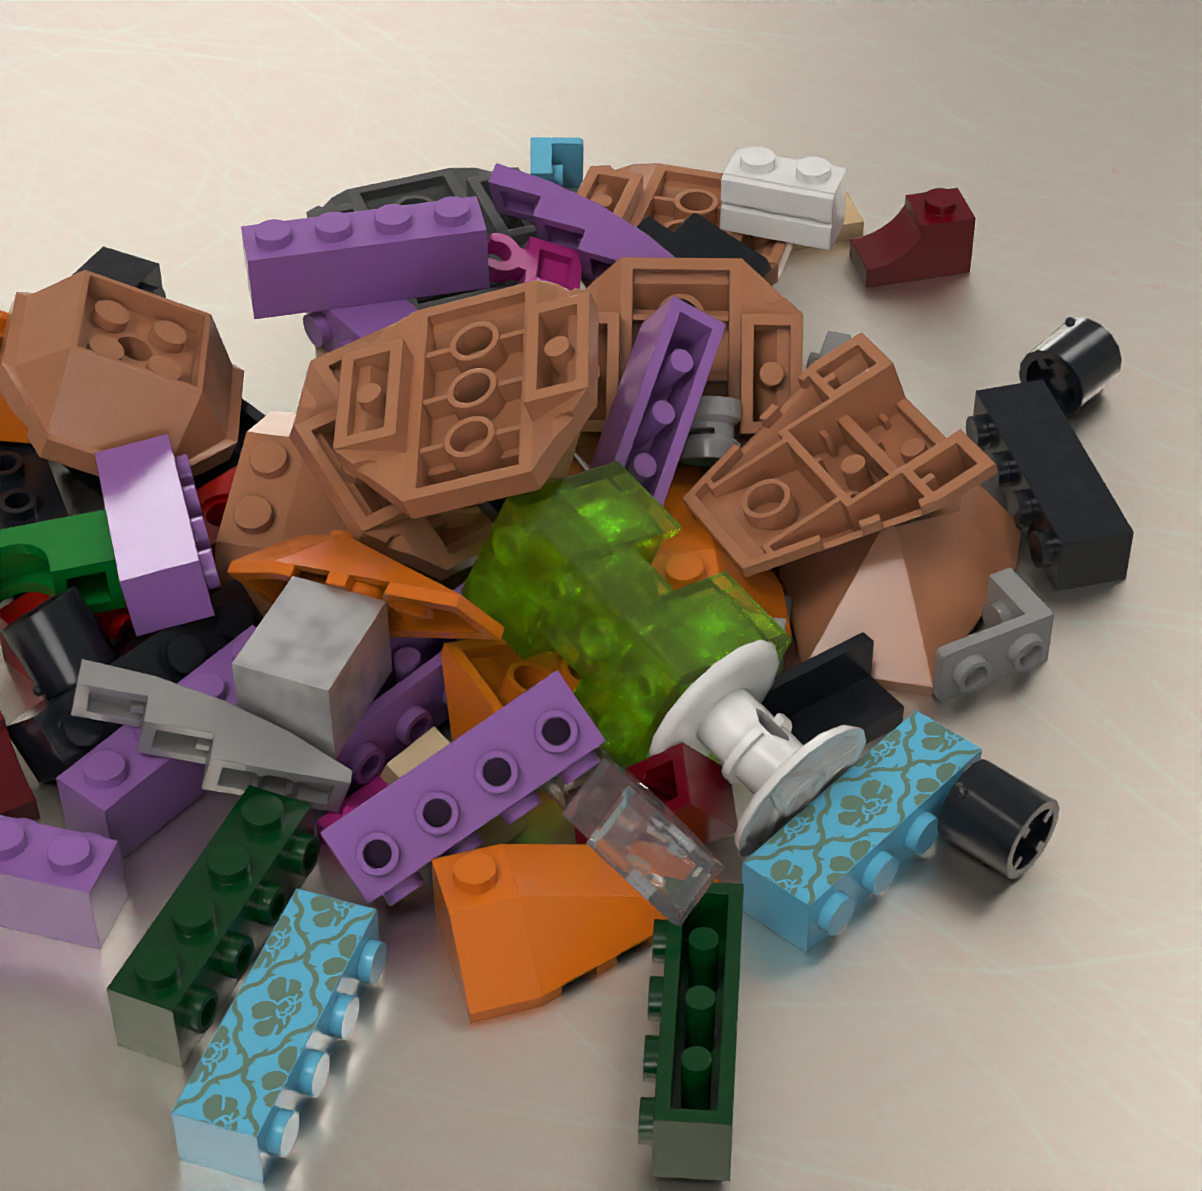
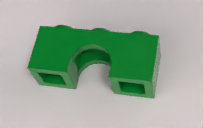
M106 509L0 529V603L13 595L25 592H38L53 597L75 585L93 614L126 607L119 581Z

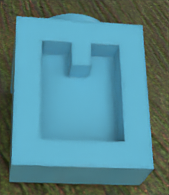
M530 137V174L549 180L564 188L580 187L583 181V140L581 138Z

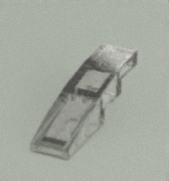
M600 745L594 749V752L600 759V763L568 785H565L559 774L541 785L540 788L564 810L562 815L588 838L586 844L671 923L680 927L724 866L657 796Z

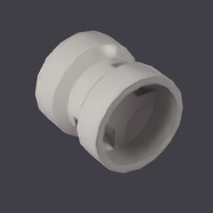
M701 396L679 462L689 466L712 467L733 444L740 447V443L734 438L735 426L741 421V401L730 397Z

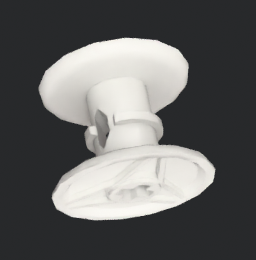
M763 640L737 648L712 665L691 684L666 714L653 736L648 757L659 754L683 742L707 757L713 754L723 764L721 772L730 784L742 783L754 794L740 817L734 836L735 844L741 857H750L858 762L866 744L863 729L841 725L820 733L803 745L791 734L793 726L790 719L781 713H777L774 717L761 704L773 686L779 667L776 647L772 642Z

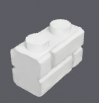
M752 146L746 149L736 148L721 179L722 205L720 210V229L831 251L845 220V194L847 191L848 169L831 166L826 159L816 156L804 157L798 160L776 156L771 149L762 146Z

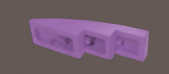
M496 163L491 173L488 184L496 212L534 222L538 239L577 250L584 279L594 281L621 257L675 258L640 229L602 205L560 185Z

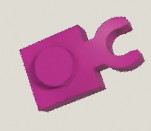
M491 233L488 238V253L497 255L502 259V261L488 258L490 282L501 283L512 279L518 281L519 285L534 280H542L558 284L571 291L574 288L580 289L582 268L577 250L531 236L524 248L519 247L511 237L505 234Z

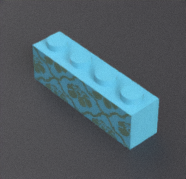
M915 710L742 863V884H744L743 912L805 953H808L827 934L836 935L846 926L854 909L871 893L875 895L882 893L890 885L902 864L914 853L921 855L932 846L939 834L937 829L938 818L945 799L962 773L973 763L981 760L982 749Z
M296 888L171 1112L179 1159L264 1184L277 1157H286L290 1153L299 1130V1115L308 1097L316 1098L321 1093L329 1072L330 1055L338 1039L346 1040L349 1038L357 1020L359 999L367 983L376 984L383 972L387 957V945L385 942L380 941L377 909Z

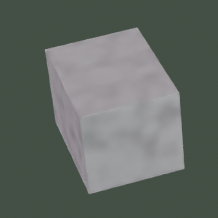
M292 576L232 663L238 707L290 731L336 760L392 672L387 601Z

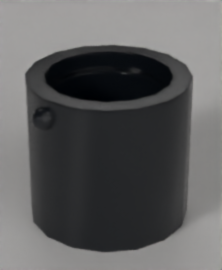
M1068 317L1065 323L1024 357L1020 363L1019 377L1021 383L1044 380L1063 414L1067 417L1079 411L1115 379L1121 369L1122 357L1119 346L1112 334L1101 324L1088 318Z
M75 585L32 608L1 630L5 640L35 684L32 691L33 694L37 697L42 696L44 700L52 698L77 684L82 659L108 664L118 655L115 649L118 645L117 640L107 637Z
M981 759L965 770L951 788L943 803L937 829L942 838L1004 876L1015 879L1023 875L1044 851L1056 827L1060 808L1058 801L992 762Z

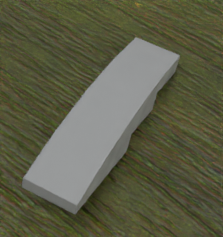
M85 659L81 660L71 716L140 727L136 752L205 764L201 789L242 796L247 787L251 785L312 804V808L339 812L351 784L352 770L290 731L225 700L168 680Z

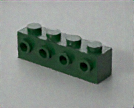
M249 785L107 987L119 1046L183 1068L275 928L296 888L300 889L318 862L321 841L318 836H315L312 804Z
M671 880L668 919H654L652 963H664V976H650L648 1021H660L659 1036L645 1035L643 1081L656 1082L655 1097H640L638 1144L653 1145L652 1176L730 1181L744 884Z

